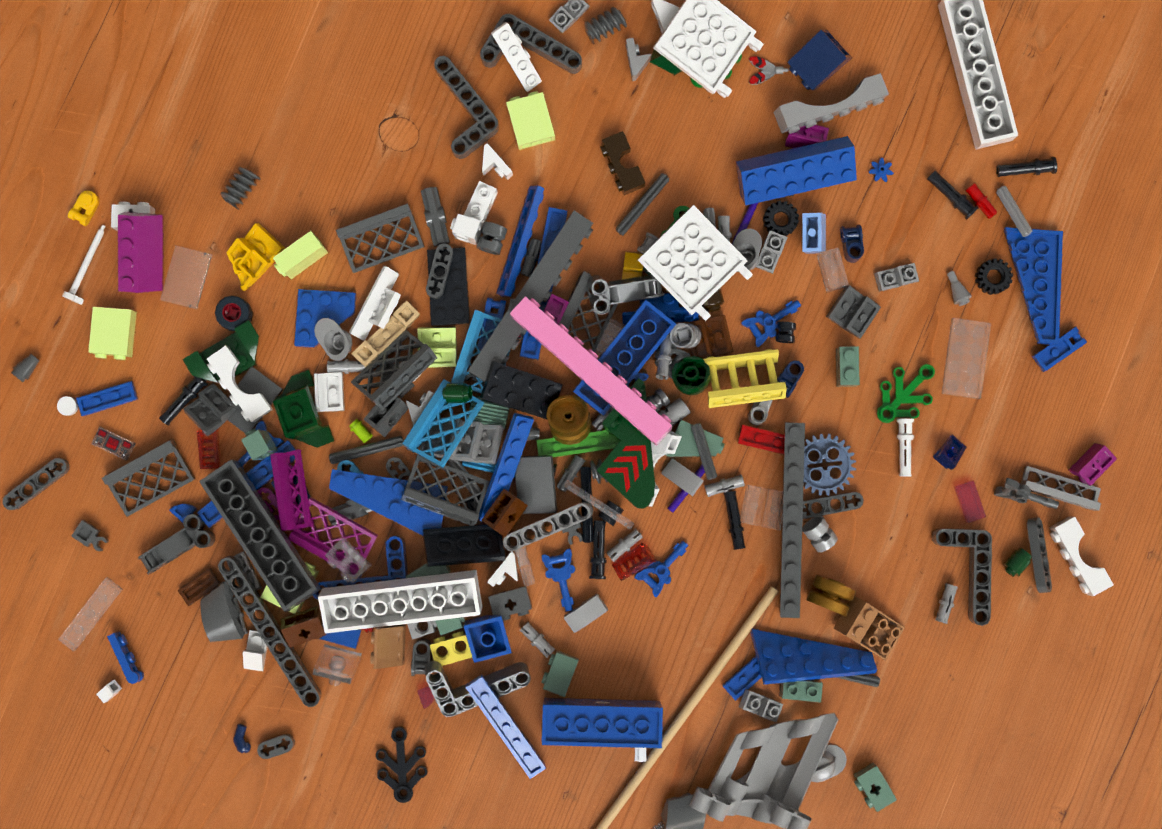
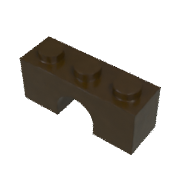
M622 131L603 139L600 149L603 156L608 157L610 163L607 165L610 173L615 174L617 178L615 184L618 191H622L625 196L644 188L645 180L639 167L636 166L629 169L623 167L620 163L621 157L630 153L631 149L624 132Z

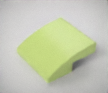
M456 327L417 328L418 340L423 344H427L437 357L428 368L457 366Z

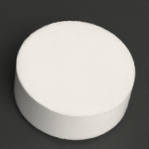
M65 396L58 401L57 409L62 415L71 416L77 412L78 403L76 399Z

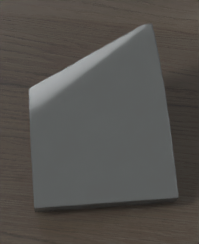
M223 581L216 589L214 588L200 601L202 623L210 642L242 639L245 635V632L236 620L239 612L231 601L234 594L226 581Z
M687 793L680 797L667 799L661 817L665 823L664 829H703L706 813L699 812L689 806L693 795Z

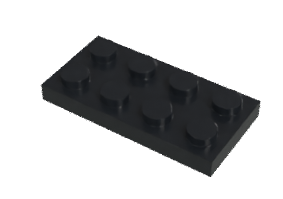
M452 248L454 255L444 293L438 299L430 297L431 326L470 324L465 248ZM436 249L427 250L428 276ZM444 249V251H440V253L442 254V260L440 261L439 259H437V262H442L447 265L448 262H445L444 259L445 256L449 255L450 253L447 251V249ZM442 266L436 267L435 275L443 276L445 268ZM432 278V281L436 283L434 288L431 287L430 290L435 295L436 292H440V289L437 287L438 282L443 283V280L439 281Z
M492 361L480 398L547 419L548 407L552 401L559 397L563 384Z
M488 525L423 529L427 567L505 561L502 535Z

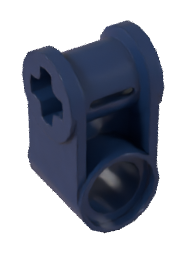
M861 225L851 228L841 227L840 237L843 244L844 257L848 262L855 263L864 254ZM850 249L857 250L858 256H852Z
M797 360L789 362L777 378L779 383H786V387H788L786 390L787 398L795 389L798 380L804 372L803 364ZM792 364H795L799 367V373L797 375H794L790 372V366Z

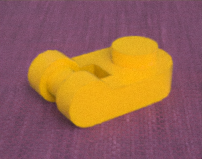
M92 191L82 192L74 207L69 211L68 218L78 220L81 225L87 226L99 205V197ZM82 208L86 210L85 214L80 213Z

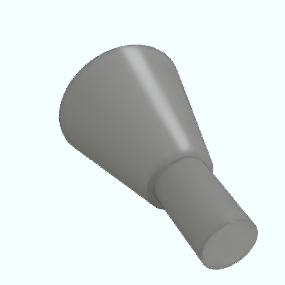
M954 271L947 273L951 282L954 304L963 306L969 303L972 295L958 281Z

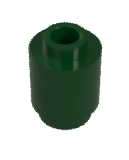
M455 383L447 384L443 388L442 395L447 403H466L472 400L473 392L471 385Z
M1019 548L1003 564L1006 567L1004 570L1012 577L1015 575L1020 576L1031 563L1032 556L1024 549Z

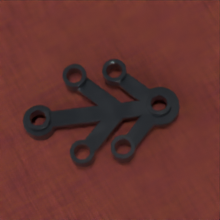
M402 726L395 727L391 733L392 740L396 742L397 763L388 756V752L384 748L376 752V759L383 761L398 775L399 783L389 776V771L386 768H381L377 772V778L384 781L394 790V797L398 802L406 803L413 796L412 788L421 778L427 775L428 769L424 765L418 766L416 774L407 782L406 774L420 758L426 755L427 750L424 746H418L412 757L405 762L404 740L407 738L408 733ZM397 731H402L403 737H398ZM423 749L424 754L418 755L417 750ZM379 752H384L385 757L380 758L378 755ZM420 768L425 770L424 775L419 774L418 770ZM381 771L386 772L385 778L380 776ZM405 789L407 795H401L400 790Z

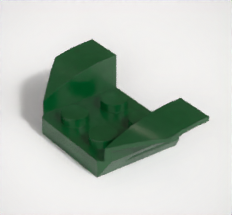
M250 320L234 329L236 332L202 352L196 351L182 359L191 375L219 383L220 377L217 373L213 374L207 366L209 364L207 358L224 346H228L240 362L236 368L235 377L256 366L259 335Z
M306 370L290 378L284 391L273 401L285 438L296 439L318 448L334 442V438L329 425L322 426L309 390V388L315 385L310 370Z

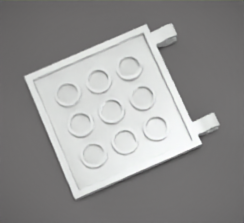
M685 0L653 49L711 94L717 91L720 96L725 98L730 95L732 89L722 82L746 46L748 45L750 49L757 52L764 44L754 37L757 31L718 0Z
M694 205L638 259L691 315L697 312L705 321L711 315L702 305L737 271L746 280L753 275L744 266L747 259Z

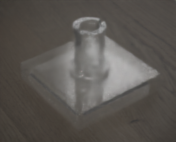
M324 644L314 666L313 675L328 678V682L331 685L333 680H335L334 686L339 685L341 682L351 684L361 661L362 653Z

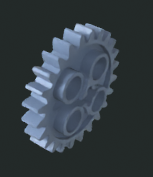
M820 434V439L818 440L814 435L812 442L806 439L807 446L804 447V482L807 483L805 489L810 486L812 487L811 493H814L817 489L820 496L823 491H826L827 496H829L830 490L837 494L838 487L844 490L843 483L850 484L847 480L848 477L854 478L850 474V471L856 470V468L851 467V464L855 463L856 460L850 459L854 453H848L851 446H843L845 440L840 443L837 442L838 436L832 440L830 434H828L827 439H824L823 434ZM833 448L839 451V456L835 460L828 457V451ZM817 451L820 455L819 460L815 462L810 461L809 453ZM823 459H826L827 462L842 461L841 465L828 466L827 470H824L823 467H807L809 464L822 463ZM832 468H839L841 470V476L838 479L830 476ZM813 470H819L822 473L820 480L814 481L811 478Z

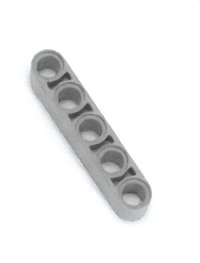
M587 502L579 503L508 534L503 539V545L508 551L520 549L589 519L593 514V507ZM581 506H584L588 511L585 517L579 514ZM563 514H567L570 517L569 524L562 522ZM546 521L552 524L551 532L546 531L544 528ZM528 529H532L535 532L534 539L528 538ZM511 536L517 539L516 547L510 544Z

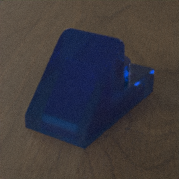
M951 435L934 454L933 458L946 469L952 470L958 464L967 447L955 436Z

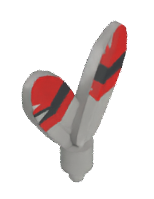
M757 56L749 58L753 66L763 70L751 77L749 81L751 85H758L773 77L775 73L783 74V72L789 71L788 68H783V66L775 67L774 64Z

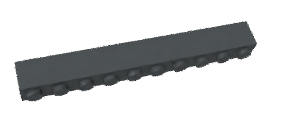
M575 210L572 212L469 368L468 372L485 383L492 361L506 364L509 356H507L510 349L515 350L520 342L518 337L521 333L525 335L527 332L511 317V311L525 296L529 300L533 298L539 304L542 301L546 303L552 294L549 292L552 285L555 287L562 279L560 273L563 269L568 270L573 262L570 258L573 254L577 255L583 247L580 244L583 238L588 239L593 232L591 228L593 222Z
M785 422L780 590L781 618H800L805 423Z

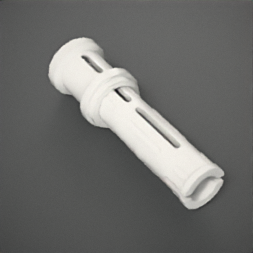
M897 419L899 423L897 438L900 440L899 476H912L911 440L914 438L912 434L914 419ZM904 424H906V433L904 432ZM905 449H906V466H904V450H905Z

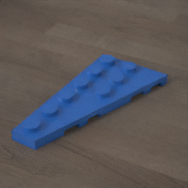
M1005 227L1004 233L1037 343L1058 345L1063 231L1032 229L1033 231L1030 235L1023 237L1018 228Z
M332 469L329 489L422 536L423 529L442 527L443 515L401 500L408 480ZM412 481L410 488L415 490L424 488L421 482ZM437 485L428 489L431 496L437 497L442 495ZM441 485L446 493L448 486Z
M752 629L750 632L763 685L874 674L877 671L872 652Z

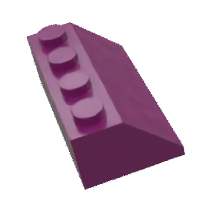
M136 212L118 214V291L133 293L163 291L162 214Z

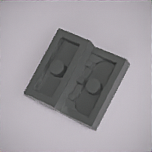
M846 285L826 317L847 332L861 339L881 306L869 297L860 294L850 285Z
M214 383L199 392L197 400L183 408L185 414L206 436H209L223 425L237 409L236 405Z

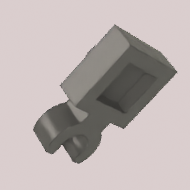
M563 514L562 522L569 524L570 517L567 514ZM581 522L562 530L563 533L569 532L568 542L570 545L574 544L573 536H577L580 542L583 541V535L577 530L582 527Z
M85 520L80 522L71 535L86 547H89L92 543L97 551L104 550L99 546L101 540L105 543L109 542L108 538L99 537L98 533L100 530Z

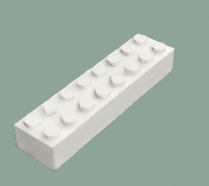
M941 0L938 8L975 150L1013 141L1018 136L983 0Z
M477 570L322 588L318 596L325 633L477 616L481 614L482 610Z

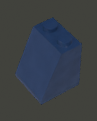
M821 29L788 61V64L790 65V71L795 76L799 75L803 79L801 83L808 90L810 88L816 90L848 63L852 57L828 30Z

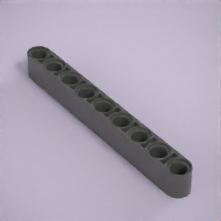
M234 556L223 558L219 562L218 568L303 704L308 707L316 706L321 698V691L294 648L289 647L281 632V627L263 599L260 598V594L237 558ZM226 560L233 563L232 570H227L224 567ZM235 577L243 579V586L239 587L235 584ZM245 594H252L254 602L248 603L245 600ZM256 610L264 612V619H258L255 616ZM266 627H273L275 635H268L265 631ZM277 643L285 645L284 652H279L276 649ZM289 659L294 660L296 667L289 668L286 665V661ZM296 677H305L306 683L303 685L299 684ZM307 693H315L317 699L314 701L309 700Z

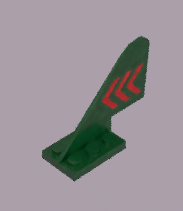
M638 378L630 389L632 390L634 387L642 394L640 398L647 402L645 382ZM613 409L602 425L607 432H611L621 441L596 471L636 508L644 509L649 506L655 492L651 441L618 411Z

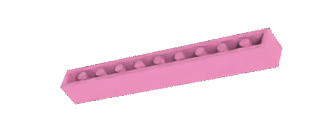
M525 296L511 311V317L657 446L672 429L670 424L672 421L665 414L659 415L655 411L657 409L656 406L650 401L645 402L640 398L642 394L634 387L631 390L626 385L628 382L622 376L618 375L616 377L611 372L613 369L606 362H599L597 360L598 355L591 349L587 351L582 347L584 343L576 336L572 338L568 334L569 330L563 324L557 325L553 321L555 318L548 311L544 313L540 310V304L533 298L529 300Z

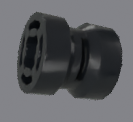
M777 322V329L779 331L776 335V342L795 343L794 331L796 330V323Z
M608 500L605 504V509L599 513L598 517L614 526L617 522L616 518L624 510Z

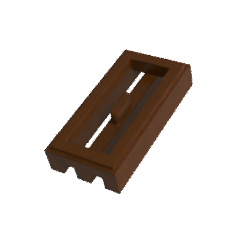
M211 568L177 590L188 606H191L221 584ZM209 574L210 578L187 594L184 593L185 590ZM211 581L214 582V584H212L210 587H208L200 594L189 600V597L199 591L201 588L206 586Z

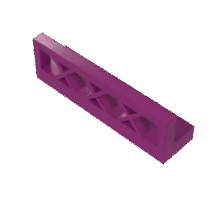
M301 450L270 454L281 531L311 527ZM295 455L296 462L294 466L290 463V456ZM294 475L298 477L297 485L293 483ZM297 494L301 496L300 504L296 503ZM300 513L304 516V524H299L298 517Z

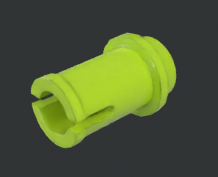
M356 419L350 424V431L354 432L364 444L373 437L362 425V421Z

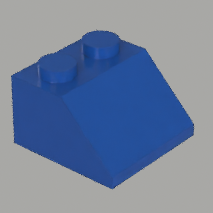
M485 615L465 621L464 630L474 663L512 653L502 615Z

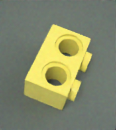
M463 631L453 633V637L445 639V636L433 639L434 643L430 644L434 661L444 666L472 658L468 640ZM457 641H464L466 643L464 651L457 649ZM439 646L447 648L448 653L446 656L438 654L437 649Z

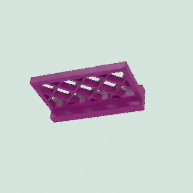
M310 497L308 500L309 510L311 505H314L319 509L320 515L312 517L310 512L312 531L307 532L303 529L293 530L288 537L289 540L355 577L361 571L378 534ZM303 514L299 518V524L304 522ZM325 516H334L337 524L329 526ZM322 518L324 527L316 529L313 519ZM350 525L354 533L345 535L342 526ZM338 527L341 537L333 539L330 529ZM326 530L329 540H321L317 532ZM366 534L371 537L370 542L362 545L359 535ZM355 537L358 546L350 548L347 538ZM343 540L346 549L340 551L336 548L334 542ZM360 549L361 560L358 561L353 558L351 551Z

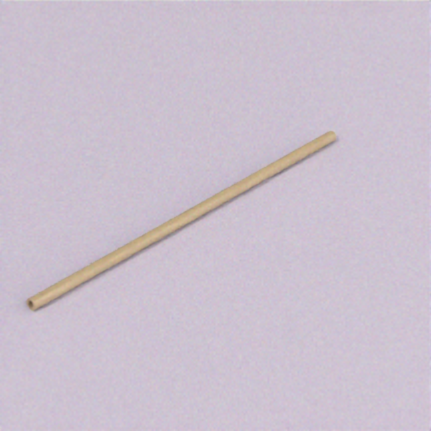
M770 586L662 736V748L652 749L646 758V762L642 763L595 829H607L779 591Z

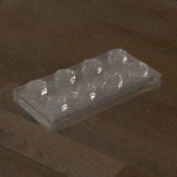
M959 318L951 319L941 394L981 399L991 323Z

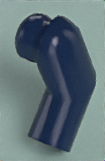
M243 724L237 725L233 742L238 752L248 753L251 745L244 740L247 726Z

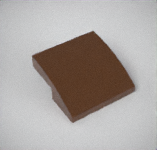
M725 315L709 318L706 321L702 319L687 323L696 325L701 332L700 343L696 347L691 348L692 356L706 359L734 352Z

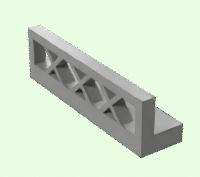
M1025 466L1020 484L1029 486L1031 492L1089 510L1099 511L1101 503L1097 501L1101 488ZM1029 472L1036 473L1040 481L1036 483L1028 481ZM1053 478L1058 486L1055 488L1047 487L1045 480ZM1069 483L1073 484L1077 492L1073 494L1067 493L1063 486ZM1087 489L1094 491L1092 500L1084 498L1081 492Z

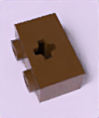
M503 489L482 521L506 537L528 505Z
M318 606L281 619V632L290 648L327 635L324 631L322 615Z

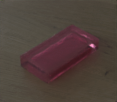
M974 481L954 486L966 523L985 518L986 515Z

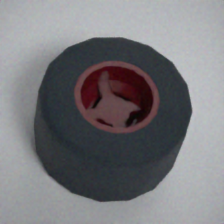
M238 296L224 297L216 306V320L229 331H235L236 327L248 320L252 321L253 313L251 306Z

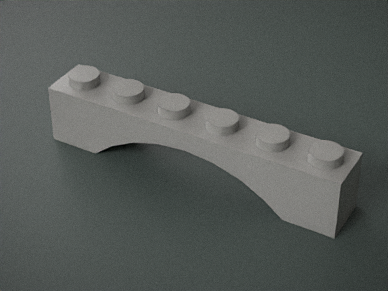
M880 73L864 78L856 86L854 92L847 99L839 103L827 106H814L793 101L779 106L773 113L781 133L789 132L791 134L797 132L803 126L810 128L821 120L823 123L828 122L836 115L843 117L850 114L852 110L861 111L867 108V105H879L884 102L883 99L889 95V92Z

